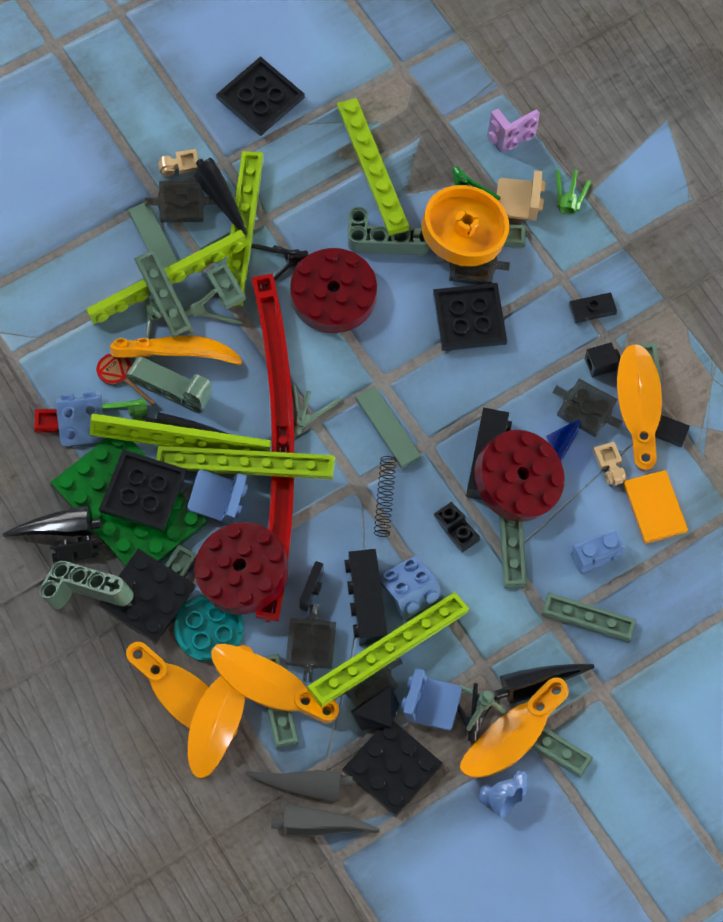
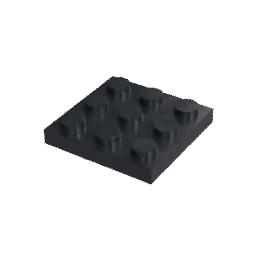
M260 56L216 94V98L256 133L262 136L305 98V93Z
M498 283L433 289L442 351L507 345Z
M123 449L99 507V512L164 533L186 478L187 469Z
M138 548L118 576L132 589L133 599L125 606H118L100 601L98 605L157 644L196 586Z
M393 721L391 727L379 728L343 767L342 771L347 776H353L355 783L393 816L397 817L441 768L443 763Z

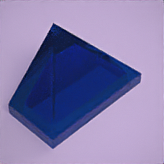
M576 420L546 436L548 443L557 452L561 462L580 430L582 423L580 420Z

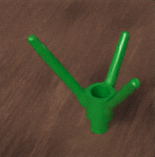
M458 166L452 169L455 185L471 184L491 194L497 200L501 199L499 195L466 176L465 172L460 170Z

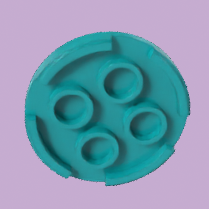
M203 594L188 600L177 614L174 622L175 638L181 650L192 659L201 662H213L211 651L217 644H228L236 647L240 645L244 633L242 615L229 614L215 608Z

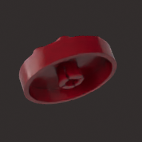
M341 248L321 249L306 256L296 266L290 281L291 303L297 316L311 328L327 333L346 332L361 325L371 315L377 299L376 276L368 262L352 251ZM335 285H336V290H337V291H336V292H331L330 290H334V289H335Z
M511 430L498 435L483 447L475 464V482L481 498L493 512L511 521L526 522L542 516L557 504L564 489V469L557 452L545 439L529 431Z
M249 522L229 524L212 533L201 545L194 566L197 585L208 602L223 612L236 615L254 613L271 604L283 590L289 570L287 555L278 538L269 529ZM238 562L240 563V565H241L242 567H243V566H246V567H245L243 570H241V571H238L239 568H240V566L238 565Z

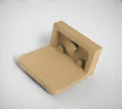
M534 170L532 181L500 178L498 180L497 195L501 197L498 201L505 209L508 218L537 220L538 211L543 210L544 198H540V192L544 193L546 180H542L543 171Z

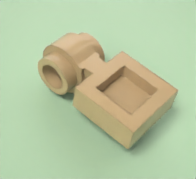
M196 149L175 152L176 159L168 155L162 156L158 162L159 172L163 176L169 177L174 175L176 168H178L179 174L196 172L198 169L196 162L199 159Z
M615 442L594 447L592 452L600 471L608 469V472L604 473L606 483L608 485L612 484V486L622 484L626 480V474L622 467H618L622 463V458Z

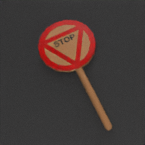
M110 353L100 359L96 371L101 381L112 385L125 381L151 405H155V402L127 379L126 374L131 367L127 357H114Z

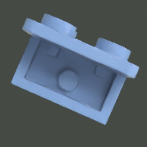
M85 392L82 397H74V394L61 395V399H57L56 409L61 445L72 446L99 443L105 440V437L89 435L92 413L103 415L102 394L96 395V392Z
M199 470L189 498L187 510L229 525L234 518L239 517L242 505H239L241 497L244 498L248 485L245 484L247 476L238 473L234 480L206 470Z
M417 557L407 559L405 562L380 575V584L394 598L398 612L403 620L443 599L437 578Z
M415 669L414 676L410 675L407 689H410L408 697L403 698L401 711H403L406 721L442 730H451L462 695L461 686L428 679L425 670Z

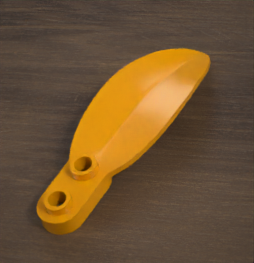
M169 336L154 339L139 338L137 340L118 338L110 344V352L114 357H148L151 355L198 356L238 365L242 364L241 357L234 350L216 340L201 336H176L174 338Z
M630 345L622 353L617 375L618 402L625 426L632 435L634 464L638 469L648 471L655 466L657 461L655 432L659 425L662 410L661 382L656 365L648 351L640 345ZM645 433L648 438L642 440L639 435ZM648 455L650 460L644 462L641 457Z
M142 642L130 644L126 651L127 661L149 680L151 688L162 706L177 721L190 729L195 710L209 686L187 670L165 663L146 644ZM135 652H140L142 654V657L136 659L133 656V654ZM157 667L160 672L153 674L151 668Z
M217 644L213 647L211 658L216 670L234 690L244 697L269 708L283 711H299L322 723H331L337 718L339 706L335 700L321 708L309 694L303 682L279 664L233 645ZM306 699L309 704L304 705L301 700ZM326 709L330 712V714L325 715L323 714L322 710Z
M246 645L237 646V647L242 648V649H244V650L253 652V650H252L249 646H246ZM221 676L204 693L190 725L188 762L192 773L198 778L207 777L217 767L236 733L244 710L246 697L234 690Z
M561 678L548 680L530 698L529 702L516 706L495 721L464 755L460 764L461 772L468 777H487L509 768L520 760L541 735L547 717L567 698L569 690L566 682ZM556 690H560V691H561V692H560L559 694H557V695L553 694L554 691H556ZM540 706H544V707H545V708H544L543 710H541V711H538V710H537V708L540 707Z

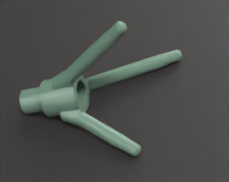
M215 288L202 300L190 304L189 308L184 309L187 317L200 315L201 317L243 325L241 320L207 312L205 303L217 293Z
M147 298L145 300L148 313L146 338L150 339L152 322L160 319L162 316L153 299ZM192 330L187 331L188 334L194 335Z
M292 385L295 411L294 434L300 436L302 429L306 428L307 424H310L315 418L336 406L342 399L338 398L310 416L305 412L311 391L308 390L306 392L301 411H299L296 385Z
M459 685L462 691L472 695L473 689ZM491 691L478 692V708L466 729L470 731L482 710H487L490 706H493L502 714L507 713L502 706L495 702Z

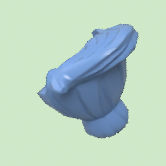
M519 770L513 779L501 781L493 787L483 785L479 793V801L484 805H491L492 809L501 818L506 817L513 810L514 805L521 802L523 796L526 795L527 773Z

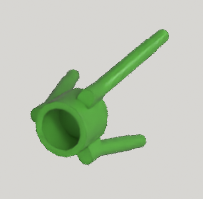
M576 169L573 172L570 191L565 193L563 197L560 170H556L557 207L560 208L559 210L562 213L568 215L580 211L581 203L591 184V180H587L577 199V195L574 194L578 173Z
M144 398L127 402L102 404L103 409L127 407L129 416H134L132 420L143 421V416L148 415Z

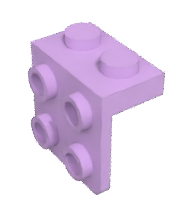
M499 109L492 111L487 133L489 141L495 144L500 152L503 153L506 150L514 149L524 140L532 139L536 135L540 112L536 109L509 123Z

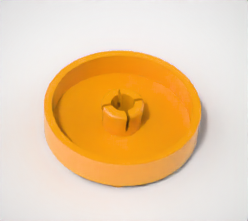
M455 185L446 187L431 197L422 217L421 228L426 243L439 257L460 266H478L493 260L501 252L509 233V219L501 203L491 194L476 187Z

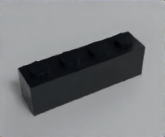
M483 407L466 497L483 500L475 482L476 460L480 451L487 443L498 435L511 431L512 421L508 420L509 412Z
M376 549L349 551L348 560H344L345 572L350 573L351 581H347L348 595H353L354 602L350 603L351 617H356V624L353 625L354 639L358 638L359 646L371 645L387 635Z

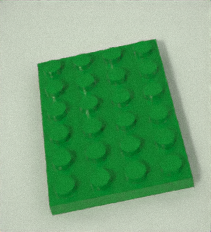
M106 438L50 482L51 486L71 508L90 506L93 520L101 519L103 524L101 529H94V533L124 566L127 565L138 548L161 562L174 552L178 544L182 545L207 525V520L203 516L187 510L189 501L181 492L164 533L99 512V507L122 450L146 456L132 441Z

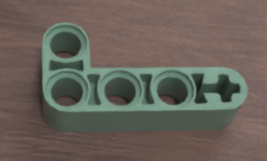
M354 207L349 212L348 247L355 253L425 255L431 249L423 237L422 228L409 227V231L388 236L385 226H368V212L363 207ZM354 238H361L362 240L357 241Z
M141 356L136 357L126 374L127 379L134 384L196 413H202L212 395V385L207 378L194 374L192 379H189Z
M59 561L52 566L39 590L40 596L53 609L63 608L73 592L118 606H125L133 599L132 589L122 578L67 561Z

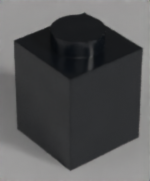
M612 342L587 349L584 359L591 376L596 377L617 371L620 354L618 349H614Z

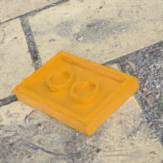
M666 470L623 481V486L644 544L688 532Z

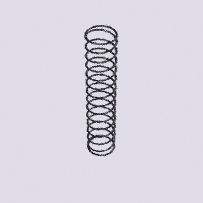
M391 457V458H386V459H383V460H387V459L395 460L396 458ZM379 486V488H382V487H392V488L394 489L393 486H381V487ZM377 494L378 499H381V498H392V497H387V496H386V497H379L378 494ZM376 505L377 510H380V511H384V510H381V509H391V508H378L377 505ZM375 516L376 521L383 522L380 520H389L391 522L390 519H377ZM375 530V532L390 535L388 530Z

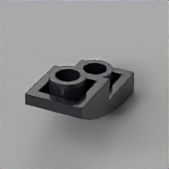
M452 501L434 513V517L461 552H464L480 541V536L466 522L465 515Z

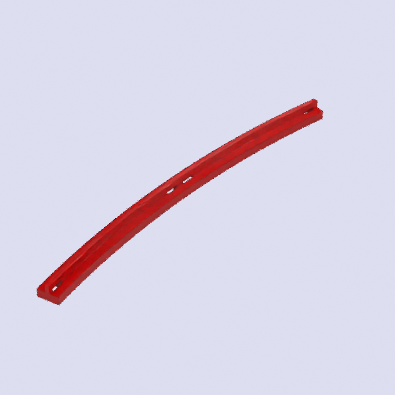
M273 273L251 277L261 324L268 373L272 452H280V448L281 452H285V448H287V453H294V420L289 360L278 294ZM272 476L268 529L278 538L289 560L294 477ZM285 586L279 596L268 605L267 612L266 607L257 611L256 618L265 619V622L268 623L270 621L279 622Z

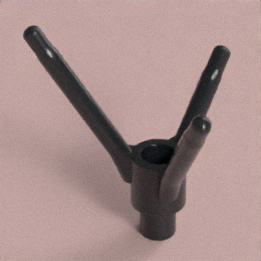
M252 244L251 248L285 256L287 264L273 276L274 281L295 265V262H300L301 259L308 256L307 250H289L276 245L268 247Z
M478 683L473 684L471 717L466 716L460 704L457 711L466 728L477 710ZM492 706L482 712L471 730L468 731V741H477V732H480V726Z

